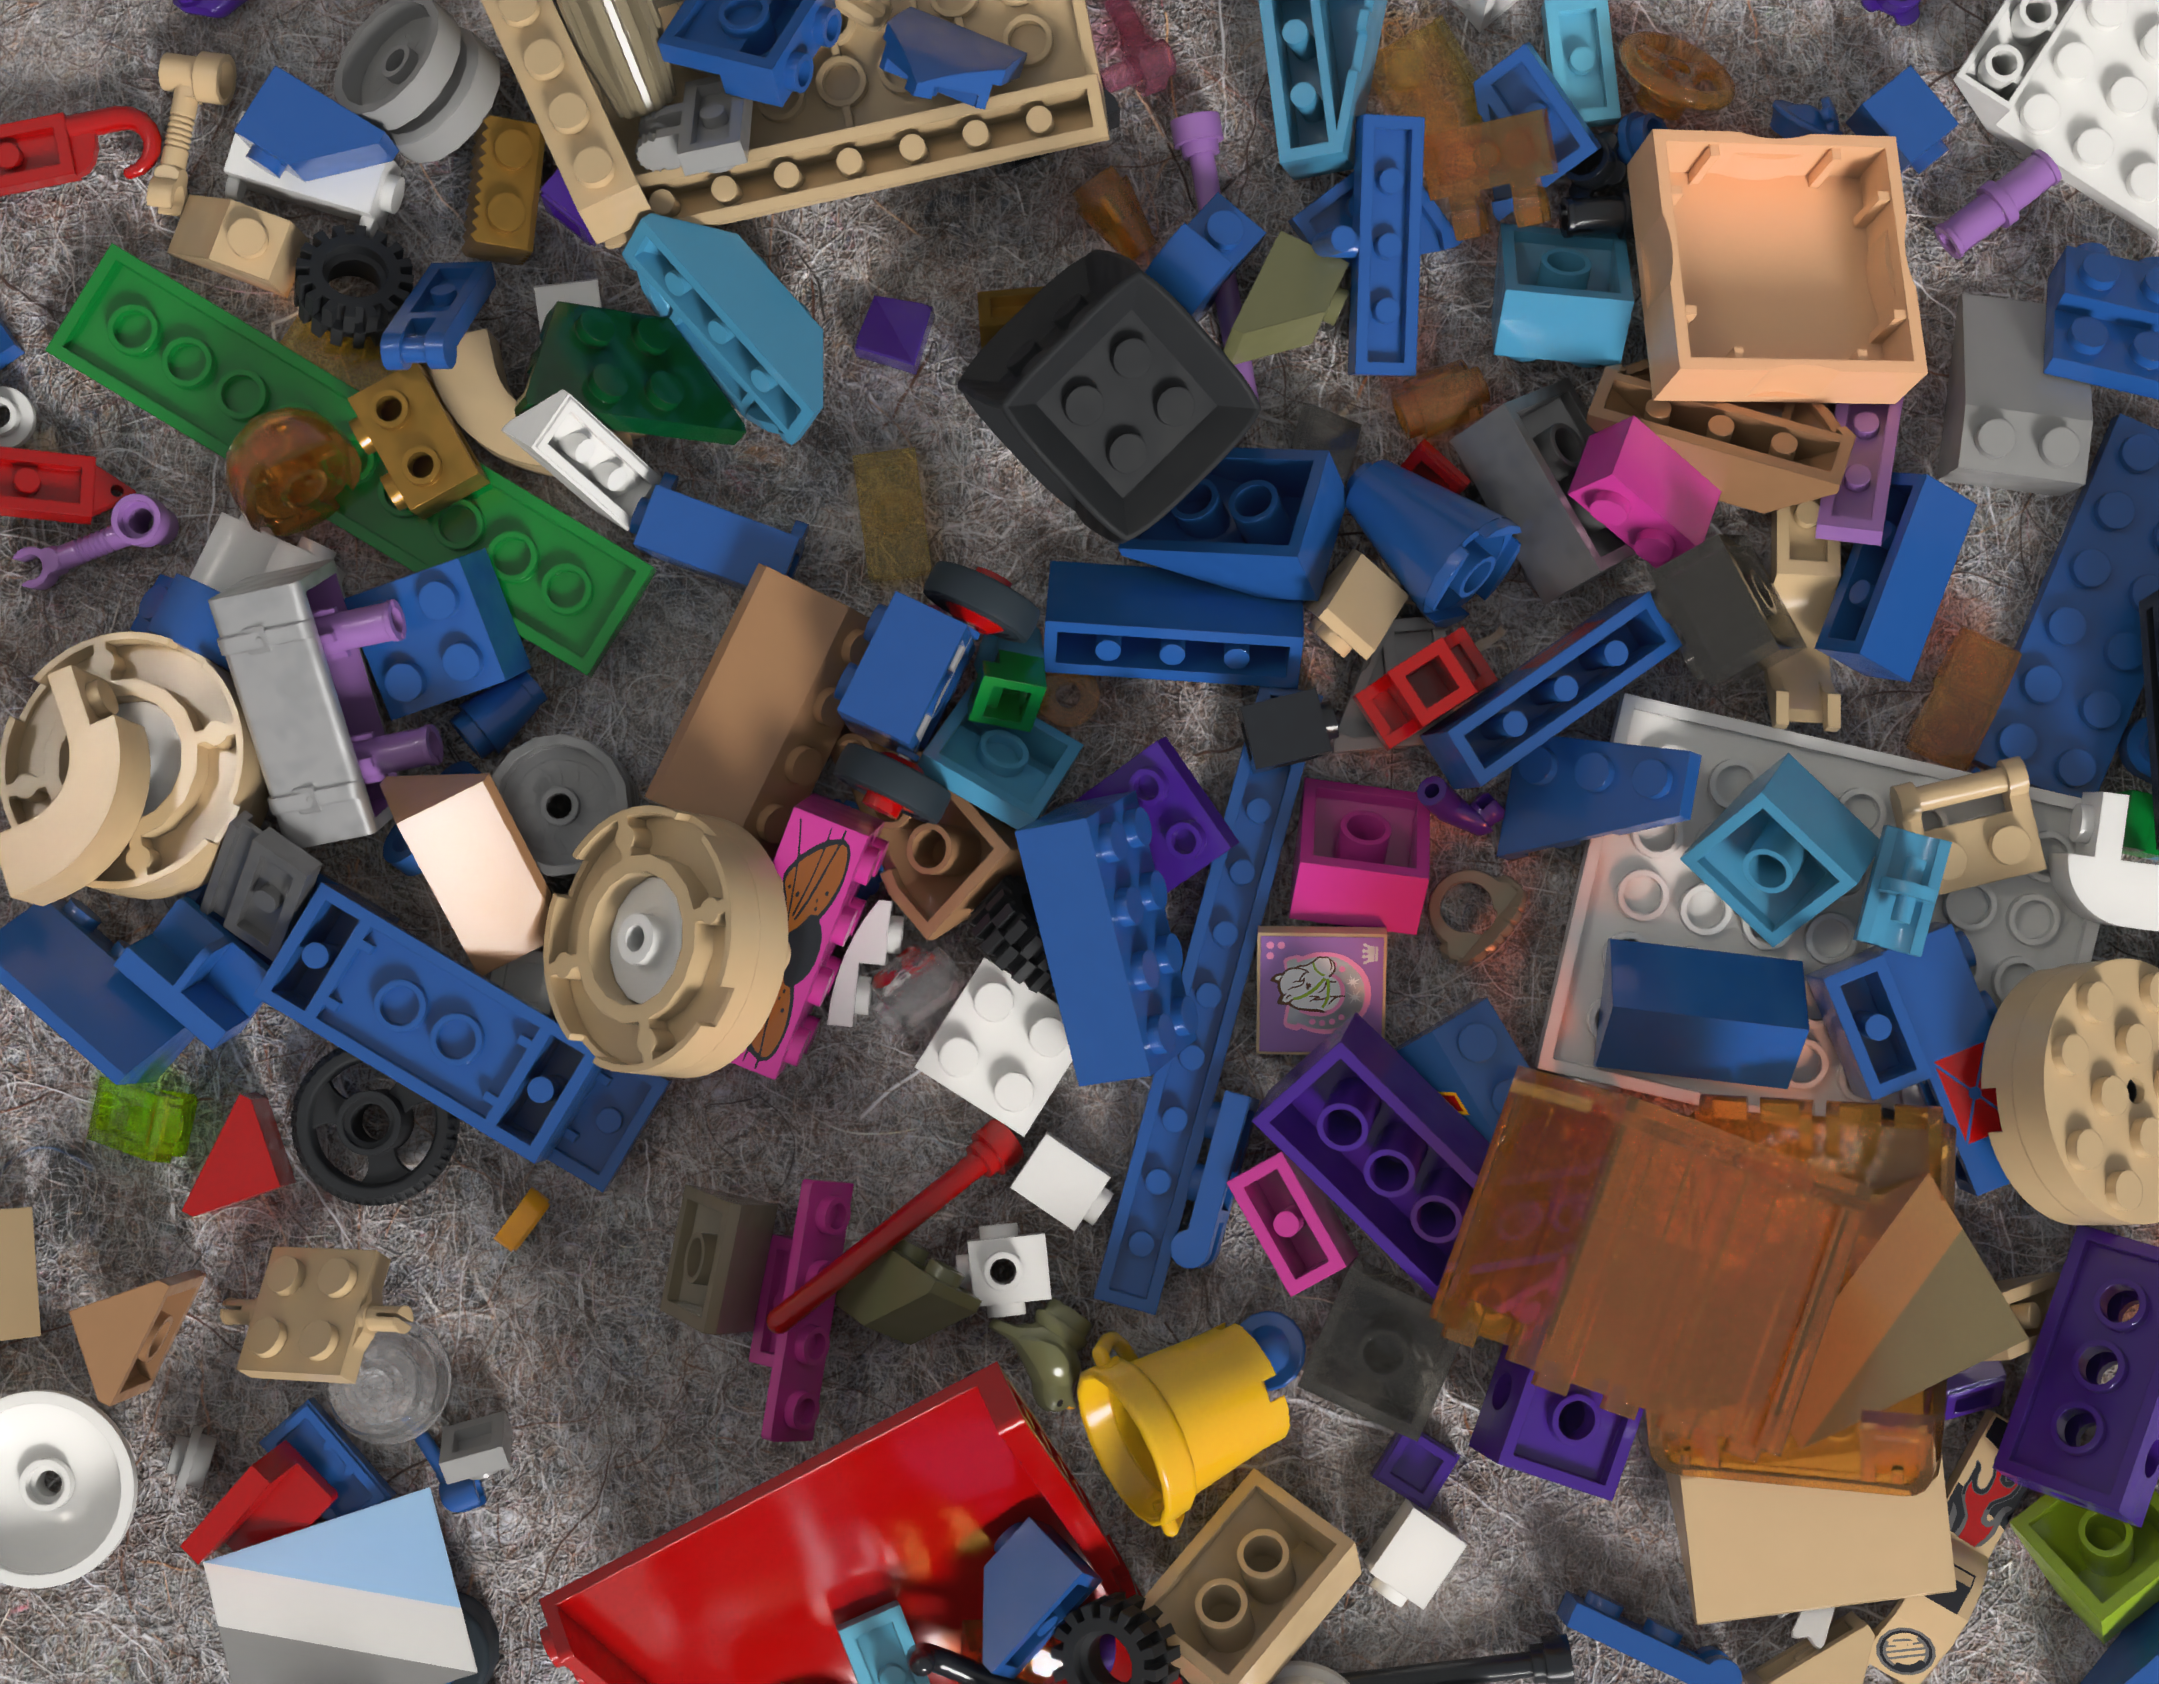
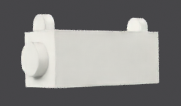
M246 111L241 112L239 121L241 120ZM236 133L223 170L228 175L225 186V196L227 198L241 201L247 189L359 222V225L367 226L366 237L372 239L379 228L384 230L389 213L395 214L398 211L405 191V179L401 176L402 170L394 160L306 182L285 170L280 179H278L245 157L250 148Z

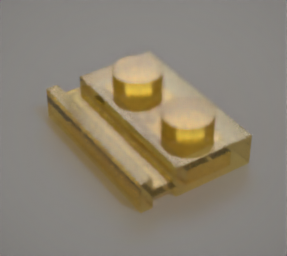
M1442 15L1433 19L1432 23L1420 30L1416 29L1379 50L1371 84L1389 115L1425 117L1423 173L1428 172L1478 143L1484 134L1482 117L1477 111L1473 84L1479 77Z

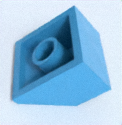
M1501 223L1498 236L1491 318L1493 355L1507 356L1520 362H1531L1537 359L1570 362L1584 368L1621 364L1634 305L1626 239H1619L1617 234L1564 238L1560 228Z
M1787 753L1748 785L1683 853L1680 860L1768 944L1775 947L1859 883L1876 855L1880 839L1791 754Z

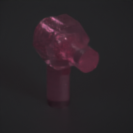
M1107 0L1104 8L1122 38L1120 40V48L1123 52V61L1100 70L1103 87L1110 93L1132 86L1143 97L1166 89L1168 77L1175 75L1177 70L1176 61L1169 44L1164 39L1154 41L1149 35L1145 34V27L1129 0Z

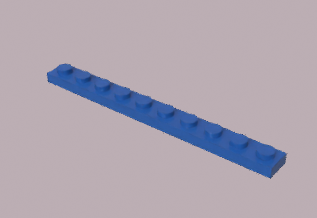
M1259 686L1255 703L1303 690ZM1318 695L1319 701L1321 703L1323 696ZM1245 742L1243 743L1223 817L1240 843L1211 862L1181 971L1186 996H1190L1193 999L1198 1012L1197 1040L1153 1074L1093 1294L1094 1299L1156 1315L1171 1260V1242L1179 1231L1187 1201L1190 1179L1197 1164L1204 1138L1206 1119L1215 1098L1257 943L1258 926H1261L1305 766V762L1253 775Z

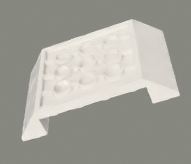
M2004 0L1954 77V82L1987 132L2027 158L2036 149L2046 152L2058 166L2063 181L2159 242V0Z

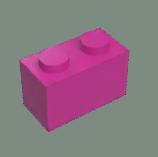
M1634 415L1589 436L1568 491V495L1586 509L1593 518L1605 525L1631 547L1639 557L1646 560L1655 569L1702 549L1721 491Z
M1282 1151L1275 1153L1226 1182L1290 1297L1347 1267L1359 1255L1325 1193Z

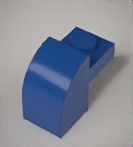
M1217 192L1188 225L1184 222L1144 273L1164 287L1198 322L1211 308L1222 285L1261 244L1267 232Z
M176 573L174 578L160 574L154 586L144 594L139 605V613L130 630L170 638L177 645L209 659L231 673L226 656L221 655L217 643L219 634L208 603L210 598L221 592Z

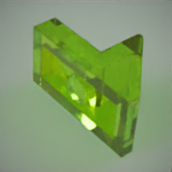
M100 1076L87 1139L146 1161L170 1163L172 1156L182 1157L187 1153L198 1103L197 1096L191 1093L141 1083L116 1085L108 1077Z

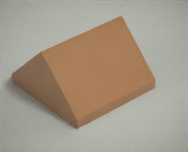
M193 1269L68 1311L99 1402L113 1406L150 1390L205 1279V1273Z

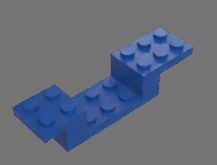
M319 871L305 910L274 961L237 937L270 966L254 992V997L535 1164L549 1160L602 1193L606 1192L672 1083V1080L667 1077L614 1072L593 1064L595 1056L582 1041L568 1040L555 1016H549L398 926L397 923L400 918ZM208 883L187 892L184 897H190L201 906ZM214 911L210 913L220 924H224L225 919Z

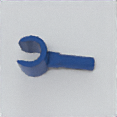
M428 1431L415 1439V1442L430 1463L440 1482L439 1495L446 1509L456 1513L467 1512L486 1503L487 1498L481 1480L466 1479L447 1485L439 1466L440 1449Z

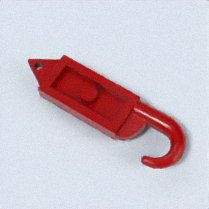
M116 105L70 115L61 112L1 124L0 196L83 180L82 177L90 174L96 165L99 153L98 136L125 130L134 131L141 137L143 151L136 163L123 170V175L127 179H134L145 175L155 166L161 154L162 138L158 126L147 113L132 106Z
M0 446V516L91 525L93 516L113 509L121 498L130 494H136L134 489L97 466L96 457ZM118 490L122 495L116 497L112 495L111 491Z

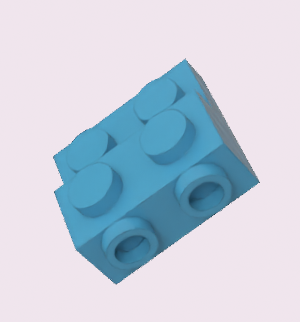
M973 681L927 746L917 765L922 768L926 776L935 780L947 790L1018 830L1039 819L1045 813L1066 780L1084 745L1038 718L1035 719L1031 732L968 720L967 704L975 684Z

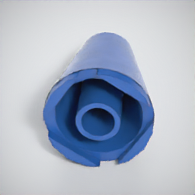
M1383 459L1374 464L1368 462L1361 465L1347 482L1346 509L1423 616L1435 627L1447 628L1470 615L1462 606L1475 594L1485 601L1510 571L1520 551L1521 543L1513 537V534L1522 532L1520 527L1511 519L1389 460Z

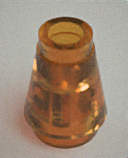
M1114 165L1106 168L1072 193V196L1080 206L1076 212L1116 253L1134 260L1158 243L1151 233V227L1128 175L1126 174L1121 177Z

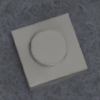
M505 1410L443 1427L439 1466L447 1485L466 1479H485L499 1470L510 1467L513 1430Z

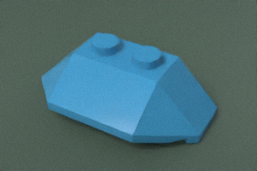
M649 213L641 218L623 250L622 256L629 268L637 271L641 289L656 316L672 320L722 393L745 419L768 432L779 434L781 439L790 445L798 442L823 408V329L812 318L809 310L801 302L797 301L771 272L764 259L756 254L737 233Z

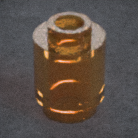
M1458 359L1404 380L1403 388L1391 392V401L1398 423L1406 438L1410 440L1421 435L1428 440L1483 418L1482 405L1490 402V393L1479 367L1475 366L1469 369L1462 359Z

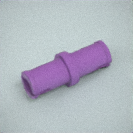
M2036 149L2031 153V156L1997 182L1992 180L1985 182L1976 190L1977 197L1944 223L1938 224L1935 227L1936 229H1934L1938 241L1955 259L1962 258L1965 255L1964 253L1999 226L2002 228L2010 227L2019 220L2020 210L2050 187L2057 185L2062 179L2058 166L2046 152Z

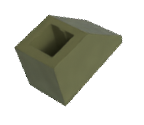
M905 1237L837 1291L835 1305L863 1326L912 1345L976 1313L982 1301L960 1286L965 1278L964 1274L932 1257L927 1263L926 1260L931 1252Z

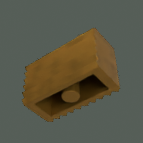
M490 115L483 120L473 137L476 144L472 149L475 155L470 162L473 166L469 174L472 181L467 187L470 190V194L466 199L469 206L465 211L468 218L463 224L467 230L462 236L465 243L460 250L466 257L511 265H524L529 255L533 253L545 139L538 124Z

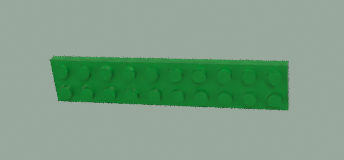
M113 243L109 246L45 349L46 352L413 572H418L486 548L519 635L590 678L594 675L657 571L650 564L481 463L480 465L490 481L486 486L425 520L411 512L408 507L399 511L380 480V477L388 473V470L378 452L376 451L368 455L349 425V421L356 418L357 415L347 398L360 392L359 390Z

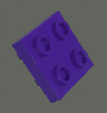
M1166 736L1154 742L1074 801L1078 802L1136 790L1139 806L1145 809L1150 819L1152 838L1149 847L1155 870L1159 871L1165 880L1167 893L1240 843Z

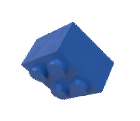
M486 548L343 599L347 610L380 604L391 599L398 601L403 610L407 631L406 637L402 641H389L362 647L391 721L505 682L532 668Z

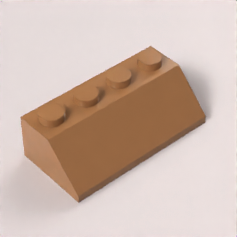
M758 563L644 797L667 808L714 816L738 824L762 845L770 858L774 859L794 806L810 796L845 724L837 711L841 701L834 698V692L847 665L850 662L859 665L870 643L863 639L869 618L817 590Z

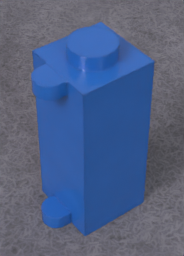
M665 472L660 484L655 485L651 498L642 497L635 508L630 523V533L636 534L633 544L641 553L743 591L746 590L758 563L793 579L805 549L804 542L809 530V524L796 520L791 533H787L678 493L676 488L679 476L669 472Z

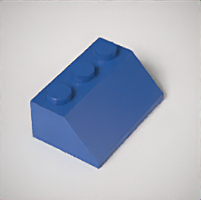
M71 897L68 902L59 899L45 906L34 904L0 929V983L114 1084L127 1085L156 1082L196 1037L113 966L130 944L121 939L114 944L100 932L97 927L102 923L101 919L81 901Z

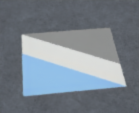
M431 1487L203 1562L232 1684H446L478 1673Z

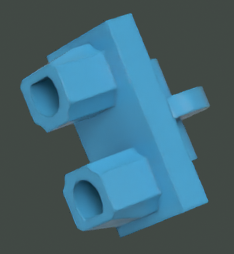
M1884 825L1853 940L1921 957L1952 842Z

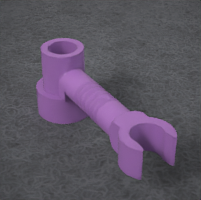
M130 494L121 498L114 506L111 514V526L59 546H49L43 549L24 547L17 551L12 559L29 562L39 558L42 562L41 574L35 579L24 582L22 586L36 590H46L58 581L59 576L68 573L69 569L89 562L92 559H97L131 545L149 548L155 545L163 546L171 543L178 534L179 523L175 514L168 510L159 500L142 494ZM153 518V525L149 530V522Z

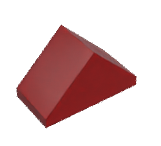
M258 1092L239 1094L182 1208V1212L192 1217L210 1213L296 1183L268 1097Z

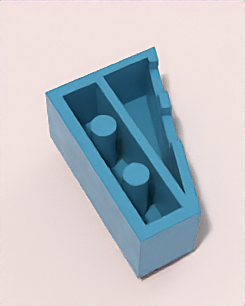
M1259 0L1279 163L1293 180L1354 169L1356 117L1366 114L1387 0Z

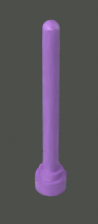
M1217 111L1194 112L1177 117L1170 122L1174 148L1181 150L1183 160L1190 161L1199 212L1217 192L1221 194L1214 156L1220 153L1218 143L1223 141L1224 136L1220 114ZM1236 272L1222 285L1215 298L1223 347H1225L1231 328L1242 308ZM1252 360L1236 364L1235 367L1243 375L1259 401Z

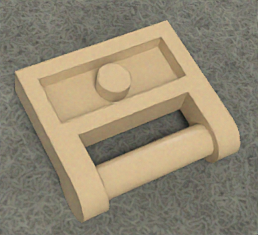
M2015 756L1999 760L1996 768L1918 787H1915L1912 782L1890 787V801L1897 828L1952 842L1938 895L2047 869L2029 796V776L2021 757ZM2000 793L2002 795L2005 807L2003 812L1928 830L1923 828L1922 812Z

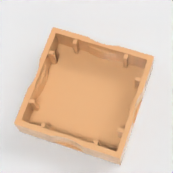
M1651 130L1627 164V174L1653 401L1896 404L1928 374L1917 288L1908 267L1905 250L1907 215L1896 136L1808 134L1794 138L1775 139L1736 131Z

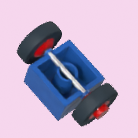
M938 561L929 574L923 593L935 605L951 614L952 617L898 591H895L888 606L879 603L874 609L863 635V639L870 643L860 664L856 665L850 662L847 665L834 692V698L841 701L837 711L851 732L898 753L896 755L888 751L877 752L865 746L848 743L842 750L835 764L833 774L848 786L864 794L861 802L894 819L898 818L900 812L930 824H937L942 818L950 802L951 793L944 786L926 776L922 768L914 763L919 762L923 752L929 745L976 650L973 639L978 640L981 635L980 633L986 635L991 634L1012 642L1026 643L1039 620L1040 610L1026 597L1011 588L1012 583L1006 578L982 567H977L976 570L960 564Z

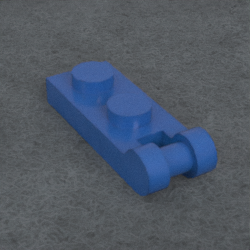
M492 261L431 263L383 332L380 353L386 370H408L411 368L412 363H427L430 369H452L455 366L459 342L496 286Z
M1225 1090L1222 1103L1214 1101L1210 1107L1204 1129V1138L1212 1140L1205 1165L1201 1163L1196 1164L1188 1187L1187 1199L1195 1202L1188 1230L1179 1232L1173 1238L1170 1247L1172 1259L1183 1268L1208 1267L1216 1261L1219 1255L1234 1199L1226 1182L1241 1173L1254 1124L1252 1119L1257 1112L1259 1099Z
M1589 1589L1585 1598L1567 1590L1556 1612L1567 1627L1687 1684H1742V1673L1739 1667L1718 1647L1708 1645L1694 1651L1680 1644L1683 1634L1678 1630L1651 1617H1647L1644 1626L1621 1616L1624 1610L1622 1604L1597 1591Z

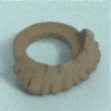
M1476 869L1459 870L1444 877L1433 889L1427 906L1429 924L1437 939L1441 941L1439 949L1444 960L1449 959V963L1453 965L1458 962L1459 966H1470L1473 961L1476 963L1486 958L1488 953L1495 952L1497 945L1505 942L1504 937L1512 934L1514 926L1521 921V912L1525 911L1527 895L1523 890L1522 884H1518L1519 882L1509 875L1493 877L1487 872ZM1462 883H1472L1487 891L1491 897L1493 909L1496 911L1497 917L1483 934L1459 932L1450 928L1445 923L1441 915V902L1444 895L1452 887Z

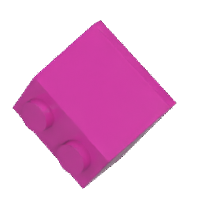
M1304 778L1291 875L1289 918L1351 927H1386L1387 932L1416 935L1430 873V811L1419 801L1417 792Z

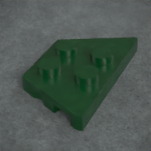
M557 301L545 317L539 335L541 344L532 355L527 370L530 377L525 391L517 400L514 409L517 417L563 389L570 393L609 430L726 445H735L746 433L744 422L670 318Z

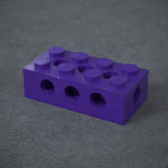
M1553 1201L1468 1446L1499 1465L1613 1501L1698 1253Z
M2078 1225L1992 1468L2017 1485L2140 1528L2142 1527L2159 1478V1247L2088 1226ZM2139 1304V1309L2135 1316L2128 1321L2122 1322L2125 1312L2130 1307ZM2118 1364L2115 1376L2110 1381L2101 1384L2105 1371ZM2096 1425V1433L2093 1439L2086 1445L2080 1446L2083 1433L2088 1428Z

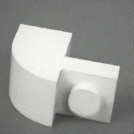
M2083 792L2082 803L2075 805L2069 825L2070 839L2072 842H2076L2075 854L2049 853L2048 856L2049 874L2056 893L2071 911L2088 921L2109 926L2159 932V865L2121 860L2130 795L2110 792Z

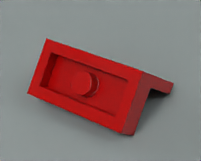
M285 1440L248 1468L180 1547L197 1564H200L224 1544H227L235 1552L313 1526L338 1498V1493Z

